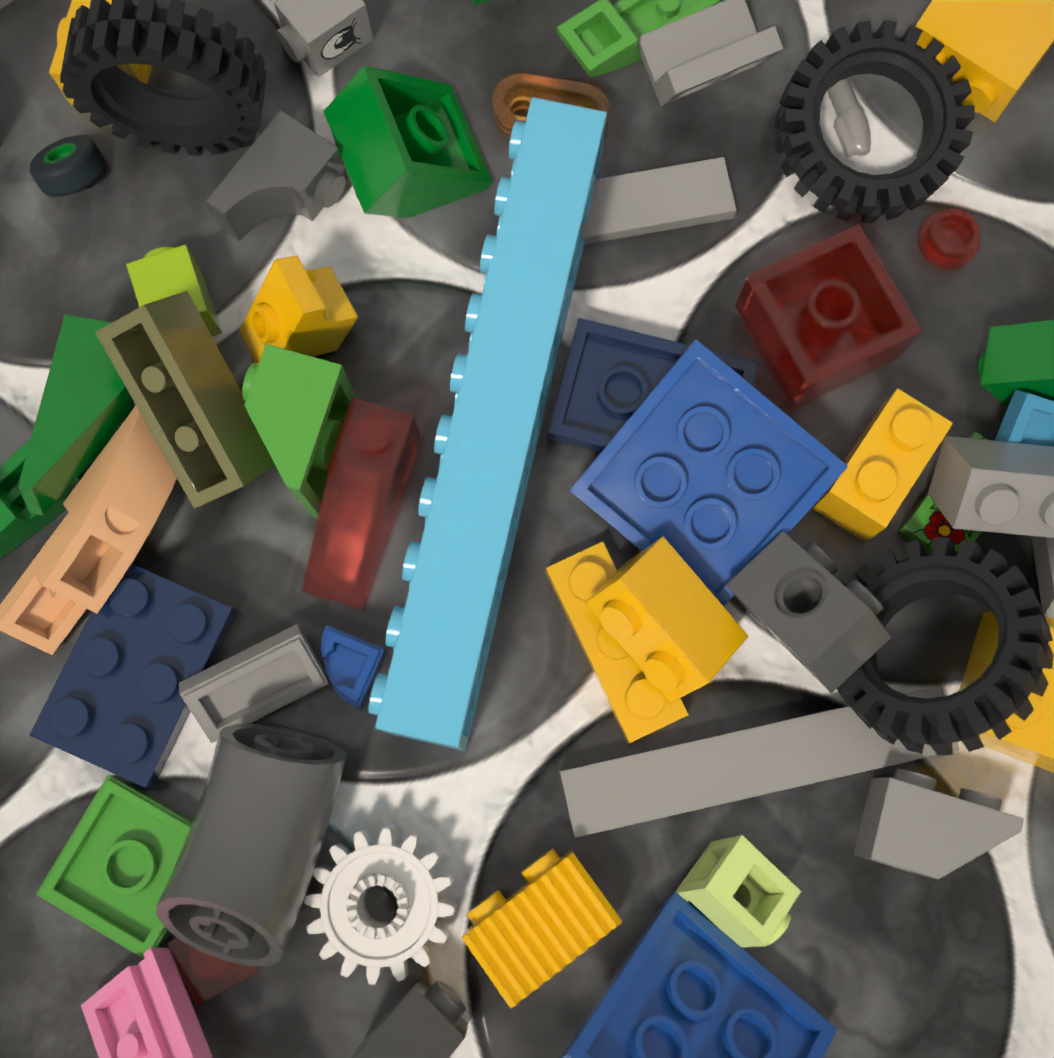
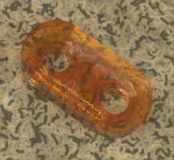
M518 73L504 78L494 90L492 97L494 121L497 127L509 137H511L515 121L526 122L527 116L514 115L513 112L521 108L529 110L532 97L607 112L605 134L607 132L610 113L609 102L605 94L591 84Z

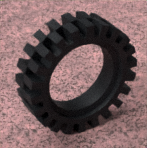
M91 0L90 8L82 5L76 10L75 18H71L60 83H64L63 92L66 98L74 99L73 107L80 114L91 113L90 122L98 127L112 123V135L121 139H125L130 133L137 135L136 145L150 148L151 141L162 143V152L176 154L177 145L184 146L188 155L201 156L202 146L212 155L224 154L225 146L235 151L242 148L243 141L250 143L254 139L255 132L259 131L267 70L264 69L265 61L262 54H254L255 44L248 37L236 39L237 27L228 21L213 27L214 13L201 7L194 17L184 13L185 1L170 0L169 9L158 7L157 0H139L138 6L132 0H112L111 4L106 0ZM143 64L171 69L193 77L215 92L186 94L163 90L139 81L116 65Z
M887 20L882 22L876 32L871 31V21L857 22L850 35L847 34L845 27L832 32L826 44L820 40L811 48L806 59H802L780 99L779 104H781V107L775 116L774 129H780V133L774 142L776 154L783 152L786 154V159L782 163L781 168L786 178L794 173L797 175L799 182L794 189L802 198L809 191L818 197L813 205L814 208L823 213L830 205L838 208L837 219L849 221L855 214H861V223H874L881 215H885L888 221L901 216L907 209L912 211L949 179L948 177L958 169L964 159V156L960 154L971 143L973 131L965 130V128L975 119L974 105L962 106V102L972 91L968 79L954 84L952 80L953 76L960 70L961 65L954 56L942 65L936 59V56L945 46L934 38L926 49L920 47L916 43L922 30L911 25L902 37L895 36L897 22ZM861 74L885 76L902 85L913 96L920 108L924 123L923 142L915 160L906 168L890 174L879 175L858 172L844 165L831 153L823 139L819 123L820 106L826 91L840 80Z
M949 537L934 538L933 552L926 553L919 539L904 543L908 558L899 562L891 549H888L877 555L885 567L883 571L875 575L864 564L854 573L859 582L883 606V609L876 617L884 628L901 609L923 597L938 594L962 595L980 602L995 615L999 626L998 647L991 664L980 678L965 689L948 696L927 699L908 696L892 689L880 677L876 661L877 652L837 688V691L869 729L873 728L882 739L893 745L898 739L908 751L922 754L924 744L932 747L937 755H953L952 743L962 741L967 750L971 752L984 747L979 735L991 729L998 740L1002 739L1012 732L1005 721L1014 713L1025 721L1034 711L1028 697L1031 692L1043 697L1049 684L1043 673V668L1053 669L1054 654L1048 641H1053L1051 630L1033 589L1029 587L1025 576L1015 565L1009 568L1003 555L990 549L987 555L984 556L976 542L963 539L958 552L953 547Z

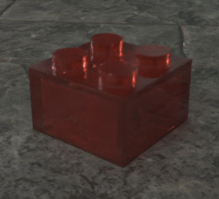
M859 224L747 276L735 304L738 313L792 409L899 359L922 333L921 328Z

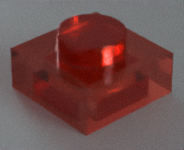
M178 938L168 943L197 1006L263 968V966H245L226 962L205 954Z

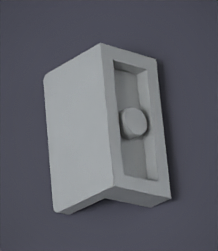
M725 0L646 33L638 39L639 52L661 107L760 66L783 50L775 26L757 33L745 0Z

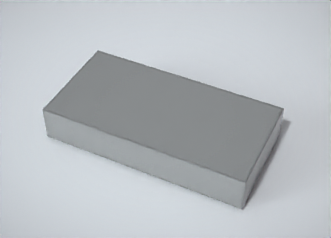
M296 624L180 682L179 694L209 741L213 743L218 740L219 732L224 727L236 724H251L328 685L329 682L324 668L300 626Z

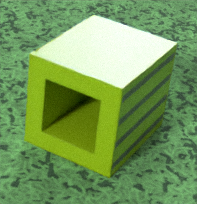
M186 244L176 248H156L148 252L144 258L126 264L139 307L188 291L211 336L222 333L203 271Z

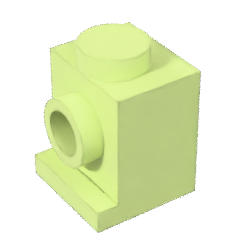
M743 835L711 841L675 891L686 901H691L709 920L741 948L766 947L779 939L790 924L791 915L788 912L801 893ZM736 891L739 896V901L733 898V895L736 893Z

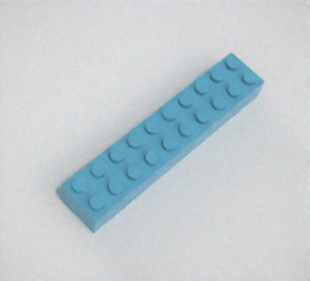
M532 97L526 122L516 120L514 123L509 144V159L514 160L511 177H501L495 199L494 214L500 216L497 235L487 234L481 254L480 273L485 274L482 295L472 293L466 314L465 331L471 333L468 355L461 353L456 355L451 373L450 392L456 393L453 416L443 414L437 428L434 452L441 454L437 479L427 477L421 492L418 515L425 517L421 543L416 541L410 542L404 560L402 580L409 581L405 608L394 607L387 628L385 644L386 646L393 647V657L389 673L377 674L370 696L368 711L370 714L377 715L375 729L391 735L465 752L467 750L584 247V239L582 240L583 231H580L581 224L586 225L595 180L600 178L607 112Z

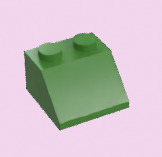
M266 344L259 364L252 363L246 372L242 387V397L245 400L244 406L287 488L310 516L323 519L360 409V403L342 365Z

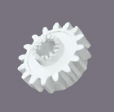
M386 827L382 829L378 843L373 844L368 833L365 830L354 833V852H351L340 843L329 849L332 859L337 864L334 869L327 866H318L314 869L313 876L320 883L324 884L323 891L305 896L304 904L313 908H320L321 917L313 921L306 928L308 934L326 933L329 941L319 953L323 960L337 952L345 957L341 969L342 976L347 978L359 965L367 966L368 984L376 985L381 978L384 967L390 966L392 974L399 982L408 975L409 964L407 959L410 957L423 967H426L431 962L433 957L426 945L427 940L442 944L447 940L450 933L437 922L439 917L454 915L456 911V904L448 900H442L441 891L449 887L454 881L452 875L437 876L434 872L433 867L441 857L437 850L424 857L416 852L420 836L412 834L402 845L396 844L394 829ZM372 886H385L392 890L394 896L398 899L397 915L393 920L379 921L369 914L366 908V895Z

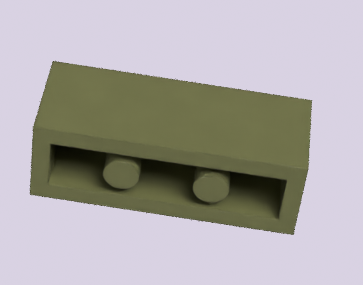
M188 291L145 304L95 332L194 509L245 486L276 466L244 406L245 400H243L242 391Z

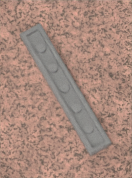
M941 685L905 693L908 696L927 699L944 696ZM847 706L560 771L573 835L576 838L931 757L937 754L927 744H924L923 753L920 754L908 751L898 739L894 745L887 742L873 728L869 729L851 707ZM952 743L953 751L959 750L958 743Z

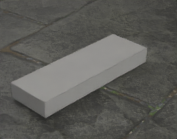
M724 157L596 179L586 225L581 224L580 231H583L582 240L584 239V244L734 219L737 210Z

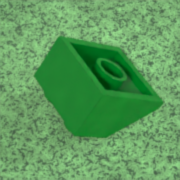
M363 65L323 111L364 214L411 218L482 192L493 184L450 84Z

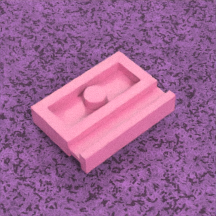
M170 948L148 949L144 953L145 959L136 966L125 968L81 1005L99 1058H213Z

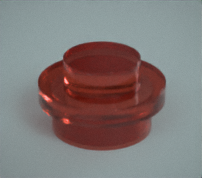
M949 209L931 215L924 222L918 234V247L922 256L931 265L945 270L959 269L967 265L977 254L981 242L977 221L969 213L959 209Z

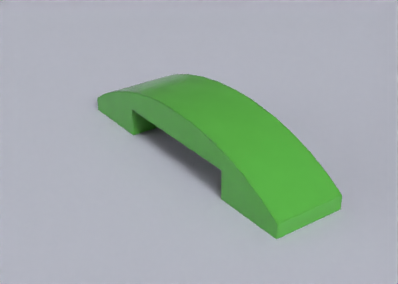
M599 0L557 27V34L588 76L594 77L621 69L641 60L638 39L642 35L725 0H620L614 5L609 0Z

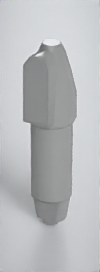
M846 78L840 80L827 90L837 115L833 127L847 158L856 154L865 156L870 152L871 148L870 130L864 111L859 107L849 79Z

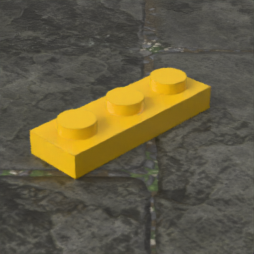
M602 541L547 567L545 573L625 739L630 744L689 714L681 698L670 703L660 690L647 680L642 669L618 641L604 630L600 620L585 604L617 572Z

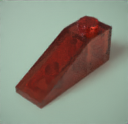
M352 397L330 463L302 591L304 593L364 611L421 438L414 415Z

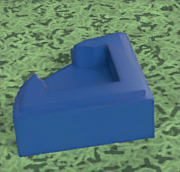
M326 625L320 648L326 676L338 696L351 706L362 710L387 651Z

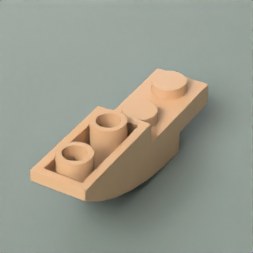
M137 406L133 408L63 502L69 513L0 604V631L48 654H54L86 609L96 614L100 611L141 549L177 480Z

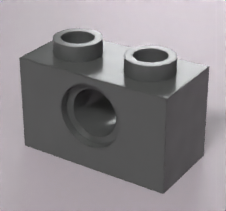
M782 531L726 586L743 606L832 694L891 639L876 617L883 609V606L857 580L853 579L845 587L833 575L839 568L815 543L810 541L802 548ZM820 600L814 609L803 613L811 603Z

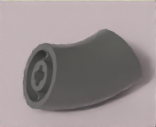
M236 724L224 727L219 732L209 774L191 828L172 874L157 903L156 915L164 927L186 944L226 962L245 966H270L280 962L321 851L338 793L347 753L340 746L324 738L284 727L261 724Z

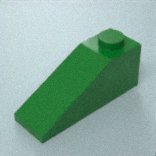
M64 315L18 484L30 514L44 515L104 449L136 406L95 333L112 322Z

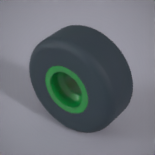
M76 135L60 139L42 149L32 159L29 171L44 194L60 197L78 192L96 181L105 169V159L93 139L83 135Z

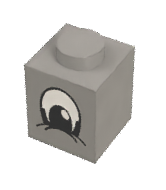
M363 0L274 1L282 28L276 31L280 43L294 62L298 63L303 59L318 78L374 40L367 7Z

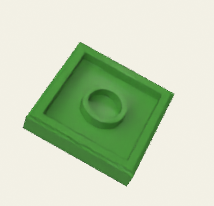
M107 775L36 895L145 959L144 953L148 949L163 948L171 934L156 915L157 903L179 858L193 819L119 776Z

